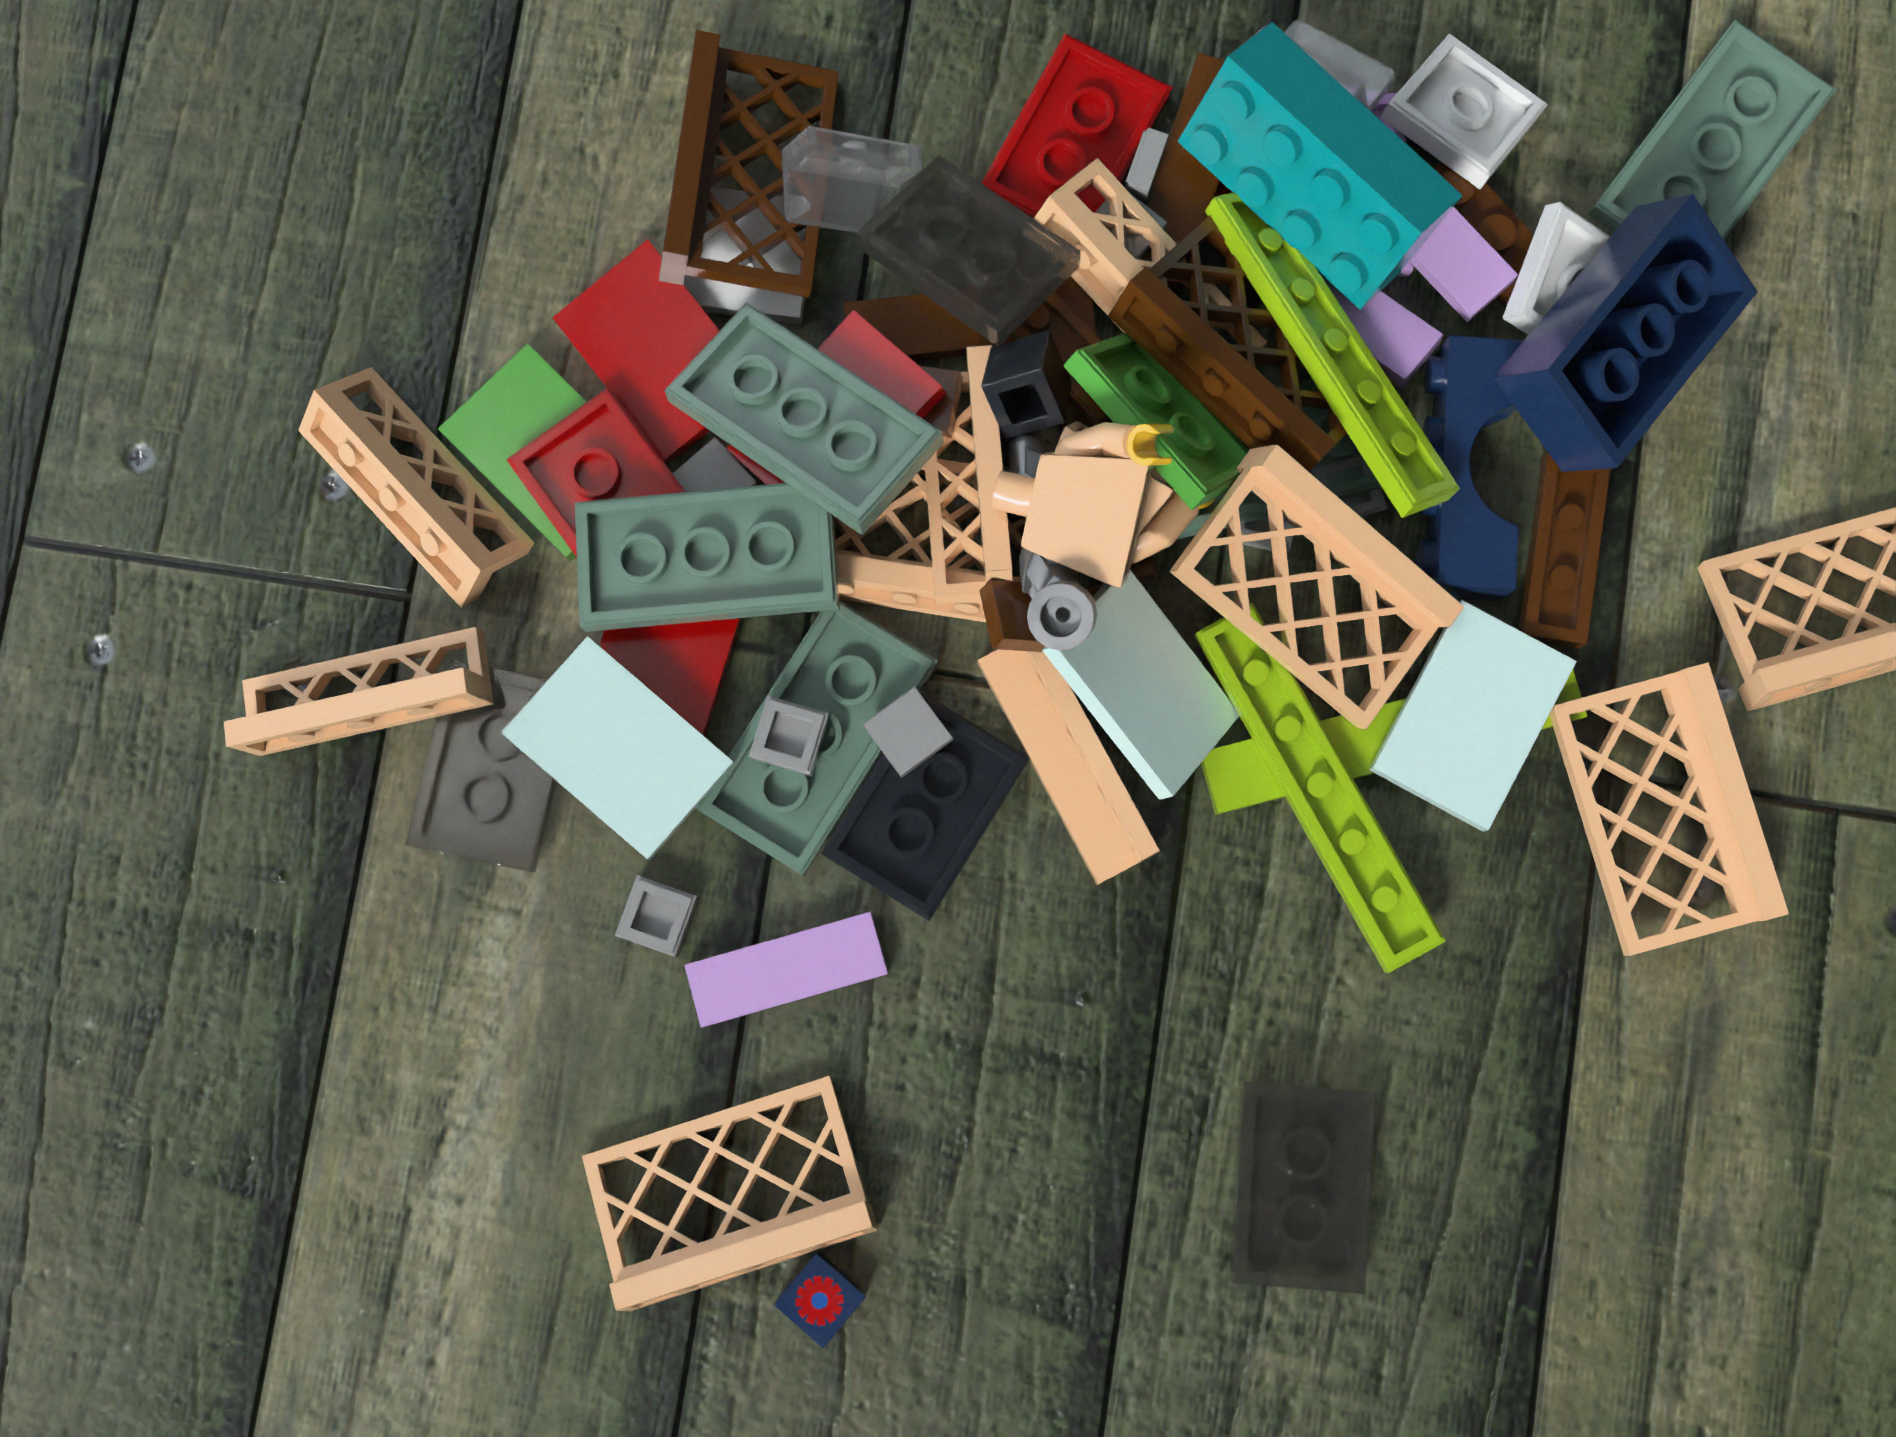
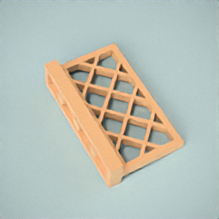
M1271 445L1250 449L1236 468L1240 475L1169 572L1354 726L1360 729H1367L1438 627H1450L1464 606L1280 446ZM1250 491L1267 503L1270 531L1241 534L1239 506ZM1283 518L1295 528L1284 529ZM1226 525L1227 537L1217 538ZM1303 534L1314 544L1317 571L1289 575L1285 537ZM1271 539L1275 577L1247 581L1242 542ZM1228 544L1232 583L1213 585L1194 568L1209 547ZM1330 558L1341 568L1331 569ZM1350 574L1360 583L1363 610L1336 614L1332 577ZM1318 579L1321 616L1294 620L1290 583ZM1276 585L1280 622L1260 625L1250 615L1248 588ZM1233 591L1235 603L1222 592ZM1377 598L1387 607L1378 608ZM1396 614L1413 630L1398 651L1382 653L1379 616ZM1364 619L1367 655L1341 659L1337 622ZM1322 625L1326 661L1307 664L1298 656L1295 628ZM1281 631L1282 642L1270 632ZM1384 661H1390V663L1387 665V667H1386L1385 670H1384V664H1383V662H1384ZM1368 664L1371 689L1361 704L1357 706L1345 695L1342 668ZM1327 670L1328 681L1318 671Z
M937 459V462L956 476L969 465V463ZM925 465L910 481L915 488L892 502L863 536L834 516V524L843 534L835 540L839 600L986 622L982 602L935 605L932 561L922 549L930 543V528L916 538H913L896 516L921 498L928 504L926 480L924 481L920 477V475L926 476ZM975 477L968 485H970L977 491V481ZM939 480V486L944 484L942 481ZM968 502L952 514H949L944 509L941 512V517L963 532L958 524L979 509ZM1026 517L1020 518L1013 524L1008 519L1009 540L1020 553L1023 548L1021 546L1022 536L1020 533L1024 531ZM887 521L905 545L887 557L872 555L860 539ZM851 545L856 552L846 551L844 549ZM966 552L967 555L945 568L946 582L951 584L985 581L984 565ZM913 554L917 561L905 559ZM975 564L980 571L970 570L968 568ZM1012 576V581L1021 582V577Z
M1896 507L1702 561L1698 566L1702 581L1744 679V683L1738 688L1747 712L1896 670V622L1890 624L1865 612L1876 588L1896 597V580L1883 575L1892 553H1896ZM1894 526L1891 533L1883 530V528ZM1859 535L1884 547L1873 570L1840 555L1848 538ZM1834 542L1831 550L1822 546ZM1800 552L1824 564L1813 587L1780 572L1787 555ZM1775 559L1771 567L1762 563ZM1833 568L1866 583L1855 607L1822 591ZM1741 569L1764 580L1753 604L1730 594L1722 573ZM1773 585L1806 600L1795 624L1762 609ZM1815 605L1849 620L1841 638L1829 641L1804 629ZM1739 614L1746 617L1743 624L1739 617ZM1754 622L1788 637L1780 655L1757 660L1748 638ZM1858 625L1868 629L1854 634ZM1797 642L1807 646L1806 648L1793 651Z
M1709 662L1553 706L1549 715L1624 956L1639 954L1751 922L1766 921L1789 914ZM1661 691L1669 715L1659 735L1629 719L1640 696ZM1625 700L1619 713L1606 706ZM1590 710L1613 723L1598 752L1577 741L1569 715ZM1623 729L1653 745L1638 775L1608 758ZM1673 733L1675 734L1678 746L1669 741ZM1663 752L1684 762L1688 780L1678 797L1648 781ZM1582 757L1592 762L1587 772ZM1602 768L1632 784L1617 814L1597 804L1591 787ZM1642 791L1673 807L1657 837L1627 820ZM1693 794L1698 808L1689 803ZM1683 813L1702 823L1706 831L1708 841L1698 859L1668 843ZM1601 818L1611 823L1607 833H1605ZM1621 830L1652 846L1636 877L1617 867L1614 862L1611 849ZM1662 853L1692 869L1677 899L1647 883ZM1713 857L1718 871L1709 866ZM1703 875L1723 886L1731 913L1709 918L1688 906ZM1621 881L1630 885L1626 896ZM1642 892L1671 908L1659 933L1638 938L1631 911ZM1682 915L1696 922L1676 928Z
M830 1076L582 1156L614 1282L609 1284L616 1311H633L878 1231L872 1206L868 1203L833 1080ZM822 1095L828 1121L816 1143L785 1128L798 1102ZM783 1107L776 1122L761 1115ZM749 1118H753L771 1128L753 1164L723 1148L735 1123ZM721 1128L714 1142L699 1135ZM832 1132L839 1156L824 1148ZM780 1134L812 1150L794 1185L762 1169ZM687 1138H691L709 1148L691 1184L661 1168L673 1144ZM659 1148L651 1162L638 1155ZM719 1154L749 1170L731 1205L700 1189ZM820 1155L843 1167L850 1194L823 1202L802 1191ZM628 1158L647 1168L629 1204L608 1192L602 1166ZM656 1175L687 1190L669 1225L638 1209ZM758 1175L790 1192L778 1216L764 1222H760L740 1211ZM696 1196L727 1212L714 1238L700 1243L678 1231ZM798 1197L813 1204V1206L790 1213ZM612 1204L624 1211L618 1224H616ZM636 1217L664 1234L650 1259L627 1266L621 1240L632 1219ZM736 1218L751 1225L728 1233ZM673 1238L688 1246L666 1253Z

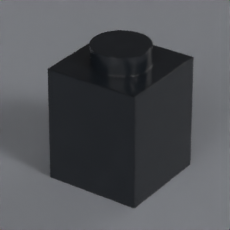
M1050 330L990 348L981 387L1005 440L1065 423L1072 382L1066 368L1063 366L1064 363Z

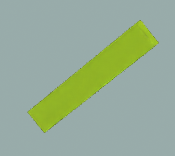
M1232 192L1214 197L1205 210L1207 216L1211 215L1225 239V244L1232 255L1234 254L1250 283L1401 518L1448 501L1460 487L1316 267L1302 253L1291 247L1276 230L1272 229L1254 213L1236 193Z
M1250 603L1251 617L1260 625H1264L1254 604ZM1225 617L1196 632L1194 635L1195 639L1383 971L1390 973L1446 942L1295 676Z
M1573 670L1554 705L1582 698ZM1406 699L1384 704L1367 729L1357 728L1342 715L1320 721L1353 779L1375 774L1369 768ZM1586 711L1569 715L1571 722L1586 718L1587 714ZM1550 715L1547 717L1541 730L1553 727ZM1253 739L1214 748L1201 762L1215 815L1285 797Z

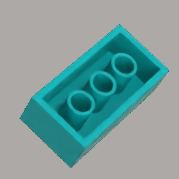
M1273 22L1226 58L1177 141L1228 189L1236 193L1267 225L1276 230L1291 247L1303 254L1316 267L1318 272L1360 310L1404 269L1463 196Z

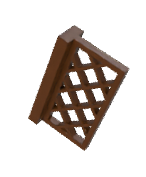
M696 30L658 281L683 284L685 275L809 298L812 290L839 71L719 47L720 34ZM727 70L753 75L763 87V90L741 102L726 83ZM797 84L823 89L821 103L804 114L799 111L785 93ZM773 100L789 119L790 123L768 135L752 116L751 112ZM724 102L730 110L721 115ZM739 120L757 143L738 155L733 156L718 137V133ZM819 120L818 132H816L812 124ZM800 133L815 151V155L812 159L795 169L778 148V145L795 134ZM766 153L783 174V177L761 190L743 167ZM716 155L722 164L713 169ZM810 174H812L811 187L804 180ZM732 175L749 198L726 212L710 192L711 186ZM792 186L808 205V210L788 223L770 200ZM756 208H759L777 231L753 245L735 222ZM707 210L715 218L708 224H706ZM805 228L803 242L796 233ZM723 229L742 252L729 262L701 258L703 242ZM785 241L801 260L799 276L774 271L762 255Z
M1210 215L1150 269L1145 267L1129 281L1108 317L1250 449L1278 445L1308 472H1311L1347 432L1321 392L1299 390L1296 368H1306L1268 310L1247 308L1244 287H1254L1244 270H1242L1235 255H1232L1225 244L1223 235ZM1207 240L1225 257L1227 268L1201 265L1199 246ZM1186 258V263H1180L1183 259ZM1167 278L1188 281L1191 302L1182 301L1161 280ZM1203 283L1228 285L1232 306L1207 304L1205 302ZM1208 321L1234 323L1237 345L1226 342L1208 325ZM1250 325L1275 328L1278 349L1252 347ZM1255 364L1280 366L1283 388H1276L1255 368ZM1388 377L1392 385H1394L1395 383ZM1302 407L1327 409L1330 432L1326 434L1302 412Z

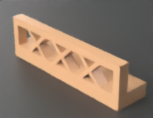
M1098 158L1051 194L1027 227L1107 316L1129 281L1145 267L1150 269L1177 245ZM1092 184L1109 202V215L1091 212L1077 194ZM1124 235L1143 236L1150 242L1152 262L1135 259L1125 248ZM1186 258L1183 259L1180 263H1186ZM1167 278L1161 280L1166 286L1167 281L1183 283L1189 289L1188 281ZM1203 283L1205 302L1207 304L1232 306L1231 302L1214 284ZM1208 321L1210 327L1226 329L1236 340L1234 323ZM1250 325L1252 347L1262 348L1267 341Z
M992 345L966 347L968 371L960 372L963 377L961 393L969 392L970 405L955 420L952 438L943 436L944 443L925 464L935 605L982 602L979 590L990 580L1012 581L1007 512L992 509V498L996 480L1000 471H1003L1000 431L981 387ZM971 423L973 436L965 431ZM954 440L973 453L975 457L958 476L937 462V457ZM975 477L977 481V491L970 485H968ZM939 480L948 486L941 494L939 491ZM958 494L979 509V515L963 532L941 517V512ZM980 532L982 547L973 541ZM943 535L952 541L945 550ZM964 550L984 565L985 581L947 584L945 568Z
M372 367L313 391L298 431L461 608L480 598L493 572L529 554L534 545L533 540ZM366 392L382 409V416L359 410L349 398ZM390 437L412 442L423 453L422 460L399 454L390 444ZM432 481L453 486L463 497V505L441 499L431 488ZM473 526L495 531L506 544L490 552L473 534Z
M472 627L242 680L246 717L224 721L226 747L263 756L492 705L493 696L484 631L478 627ZM466 647L469 670L462 667L433 674L448 651ZM426 657L422 664H419L417 661L414 660L417 658ZM403 662L416 672L409 680L375 687L390 664ZM367 670L363 677L355 673ZM344 675L357 685L352 693L317 700L333 677ZM309 683L305 690L298 686ZM287 689L299 698L294 706L267 712L265 693Z
M998 649L980 658L978 665L1025 753L1030 758L1032 766L1096 884H1101L1159 852V848L1070 685L1044 652Z

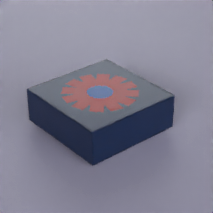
M817 1251L773 1305L819 1346L824 1348L866 1298L867 1293L821 1252Z

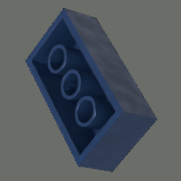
M1693 193L1636 206L1493 378L1562 472L1618 468L1758 291Z

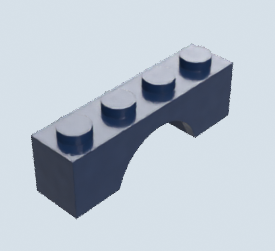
M1449 335L1435 356H1429L1427 359L1424 374V391L1426 394H1433L1432 417L1427 416L1425 418L1422 431L1460 489L1448 501L1419 511L1421 516H1428L1427 540L1421 539L1418 544L1416 565L1451 596L1457 599L1501 601L1516 590L1518 526L1496 515L1481 500L1471 479L1469 460L1472 444L1477 433L1487 426L1507 420L1516 410L1493 377L1524 340Z

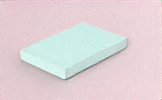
M1130 570L1128 580L1121 587L1104 583L1092 596L1096 603L1097 619L1095 628L1084 642L1073 649L1059 651L1045 647L1042 651L1160 800L1173 797L1237 720L1239 715L1229 698Z
M1461 600L1459 603L1464 608L1450 627H1444L1369 770L1484 832L1490 829L1577 661Z
M588 636L501 732L647 860H650L734 765V762Z

